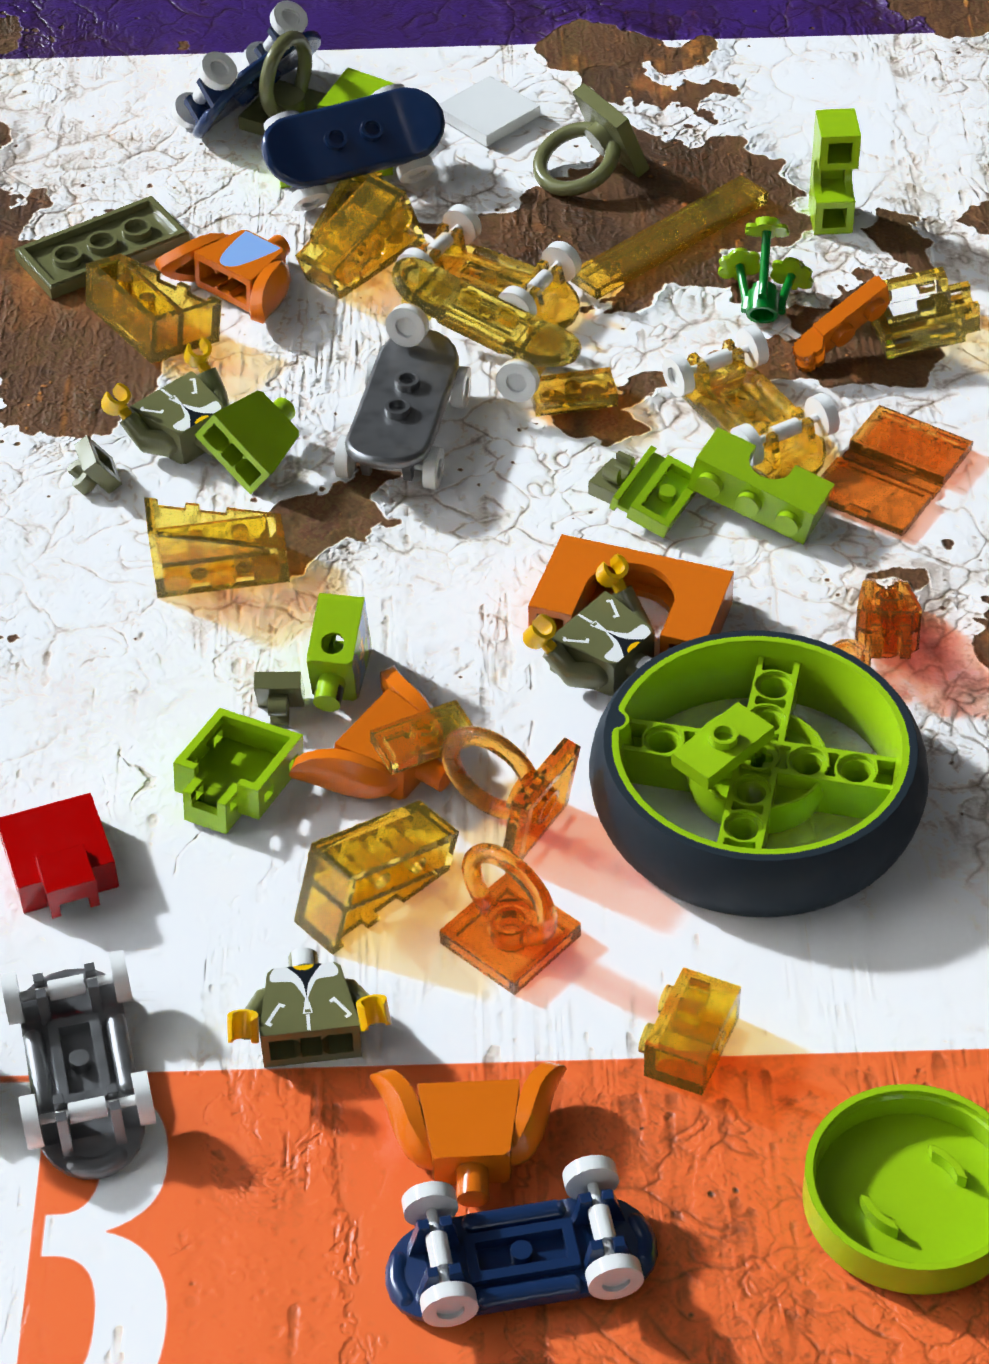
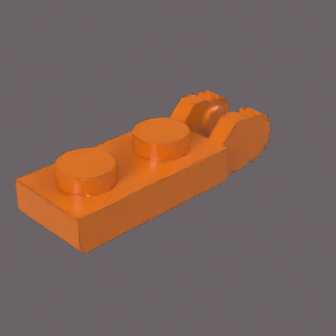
M875 275L824 315L809 330L802 334L800 339L794 342L792 348L793 355H795V365L798 370L811 373L816 367L819 368L825 363L826 353L835 346L841 347L848 343L859 327L867 321L873 322L884 314L890 304L888 285L879 275Z

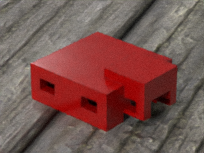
M91 792L0 817V838L24 914L49 907L52 919L62 916L61 904L86 897L90 907H96L100 905L98 893L119 887L115 860Z

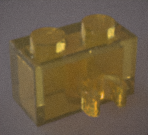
M683 967L674 986L667 984L661 994L658 1004L659 1016L655 1024L648 1022L641 1034L638 1051L644 1054V1076L702 1096L739 1020L741 986Z

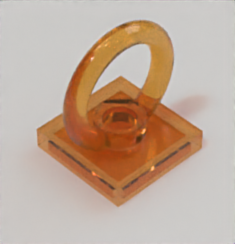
M464 726L453 730L446 736L441 748V759L447 777L468 802L493 817L508 820L501 858L518 867L568 805L581 746L564 737L536 770L529 758L504 736L483 727ZM472 745L489 750L512 768L519 779L513 786L507 800L497 798L486 792L470 777L460 757L461 749L464 746Z
M493 843L476 844L465 853L462 861V876L473 902L439 930L440 944L515 996L581 936V923L555 906L541 878L515 853ZM483 863L492 864L506 872L489 888L482 874Z

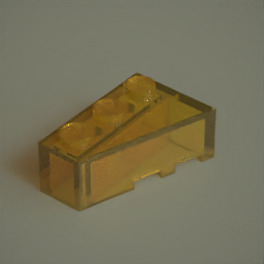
M371 173L295 256L307 281L342 299L396 262L397 258L406 249L417 248L426 239L406 191Z
M121 253L86 263L85 305L151 364L185 353L188 343H190L192 350L200 348L199 341L201 337L207 338L211 344L220 341L222 300L213 296L208 297L207 300L191 293L190 285L183 282L177 283V286L160 279V271Z
M144 497L157 598L290 582L281 514L229 507L226 508L225 513L200 510L199 504L185 502L184 508L158 505V499Z
M418 800L311 843L307 854V863L294 922L329 953L335 954L344 947V941L341 938L360 924L369 929L380 921V916L377 912L397 898L404 904L448 872L459 831L422 801Z

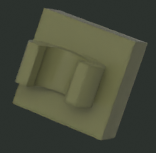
M88 435L74 444L78 459L67 468L68 473L75 478L72 482L74 488L85 495L91 492L98 484L110 494L122 485L113 457Z
M618 451L616 459L611 458L588 481V494L610 504L615 493L635 468L634 457Z
M301 671L254 672V692L258 707H268L270 724L289 725L290 707H305V687Z

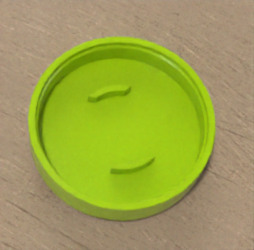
M918 1084L887 1085L866 1090L848 1098L830 1111L821 1121L810 1140L806 1153L802 1188L805 1216L814 1237L823 1250L838 1265L855 1277L879 1288L899 1293L919 1295L940 1294L967 1287L989 1274V1112L959 1094Z

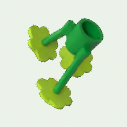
M762 216L756 218L755 223H747L745 228L746 235L760 236L762 238L761 258L758 252H748L746 248L733 249L728 255L722 256L719 259L718 275L723 279L733 277L738 281L742 299L741 312L746 313L749 320L756 323H771L778 318V314L784 315L786 313V301L791 290H797L798 287L810 289L814 281L811 277L812 269L794 257H786L783 261L774 260L772 263L773 270L770 277L774 282L783 284L780 293L776 290V285L768 281L771 239L774 237H787L790 231L786 224H780L778 218ZM759 273V281L755 282L749 290L747 275Z

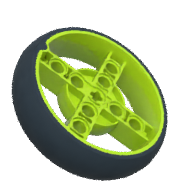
M743 630L717 633L686 641L653 657L626 679L612 696L599 719L589 758V781L594 806L608 837L622 857L638 873L670 895L707 910L737 916L781 917L798 915L832 906L862 891L885 874L905 851L920 823L928 797L929 775L926 749L917 723L901 696L880 674L857 657L822 641L784 632ZM749 698L747 708L775 726L774 738L709 790H706L671 765L672 753L720 715L711 719L702 728L662 723L663 721L677 713L705 703L725 699ZM796 704L812 708L840 721L864 739L877 755L825 747L820 735L808 723L794 715ZM632 783L691 792L700 810L714 822L721 825L717 842L699 837L665 819L643 800ZM815 812L864 819L847 831L816 843L789 848L766 849L769 834L792 829L805 822Z

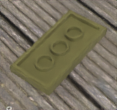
M149 196L17 247L14 250L17 262L51 299H55L158 258L190 241V236L153 196Z

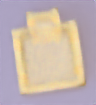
M943 267L883 280L888 285L890 304L884 314L871 322L886 360L966 342L967 333L980 331V305L978 301H973L971 298L969 282L964 281L948 285V278ZM933 284L931 287L920 289V286ZM958 291L961 292L960 294L951 295V293H954V292H958Z

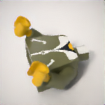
M201 337L199 341L200 350L204 355L195 354L190 343L187 344L184 353L185 362L193 368H198L200 374L196 375L193 371H190L129 407L127 405L131 399V392L124 384L117 383L113 388V395L117 400L113 399L107 391L101 401L103 411L111 416H120L122 419L119 422L141 452L166 456L179 464H187L204 453L216 459L195 436L197 431L213 414L230 405L226 388L216 367L211 369L208 362L212 352V345L207 338Z
M615 554L610 559L611 568H613L616 574L608 569L605 562H602L596 570L597 581L604 587H612L615 593L611 595L604 591L557 632L553 619L548 615L540 614L523 633L524 644L534 650L542 648L544 651L542 657L550 665V671L557 674L567 686L594 689L608 696H613L626 679L654 657L655 630L632 585L626 586L623 580L628 573L629 564L620 554Z
M302 947L289 953L288 967L273 968L267 972L265 988L256 990L244 1009L234 1010L227 1014L228 1043H233L234 1040L241 1038L243 1040H251L252 1044H258L260 1033L264 1068L362 1057L360 1028L364 1032L369 1030L368 1026H374L378 1023H385L388 1026L392 1025L385 995H370L356 980L345 979L340 964L336 962L319 963L318 954L315 950Z

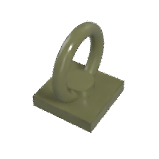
M285 32L270 47L261 69L259 96L238 116L239 129L263 136L265 133L263 126L265 121L278 113L285 111L303 113L318 109V104L327 93L308 88L312 73V50L308 39L301 32ZM294 46L298 55V67L294 84L278 80L274 84L276 72L283 55L290 47Z
M585 83L572 92L585 121L568 124L551 133L541 143L533 159V174L542 189L551 194L566 197L581 195L599 187L612 175L618 162L638 178L650 169L629 119ZM586 137L593 148L604 157L601 164L592 173L577 180H557L548 171V162L553 152L562 144L575 138Z

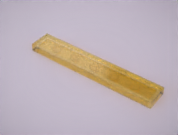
M740 175L583 263L581 270L571 282L598 300L768 203V191Z

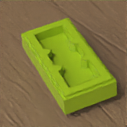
M737 702L672 753L671 765L706 790H709L774 738L775 726Z

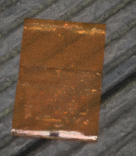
M879 405L852 436L849 442V449L840 458L836 457L820 476L835 484L827 506L903 536L967 457L974 441Z

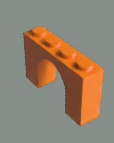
M561 534L528 605V627L532 625L533 620L538 615L545 614L553 619L557 632L604 591L611 595L615 593L612 587H604L597 581L596 570L602 562H605L608 569L616 574L613 568H611L610 559L615 554H620L629 564L628 573L623 578L626 586L632 585L637 596L657 602L669 613L660 634V654L686 641L721 633L732 606L734 571Z

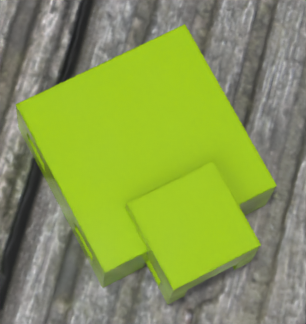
M219 708L173 762L174 791L183 794L184 820L224 834L230 831L242 814L259 820L292 779L289 773L294 760L304 753L303 734Z

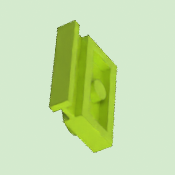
M651 445L613 496L609 509L615 511L619 508L627 513L626 518L665 538L697 492L687 488L693 468L670 455H667L665 458L655 453L657 448Z

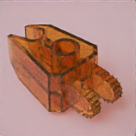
M867 578L862 581L857 605L855 649L863 653H869L870 658L873 659L893 658L898 654L899 659H911V654L919 650L922 608L907 581L892 578V585L887 586V589H885V586L879 585L874 578Z

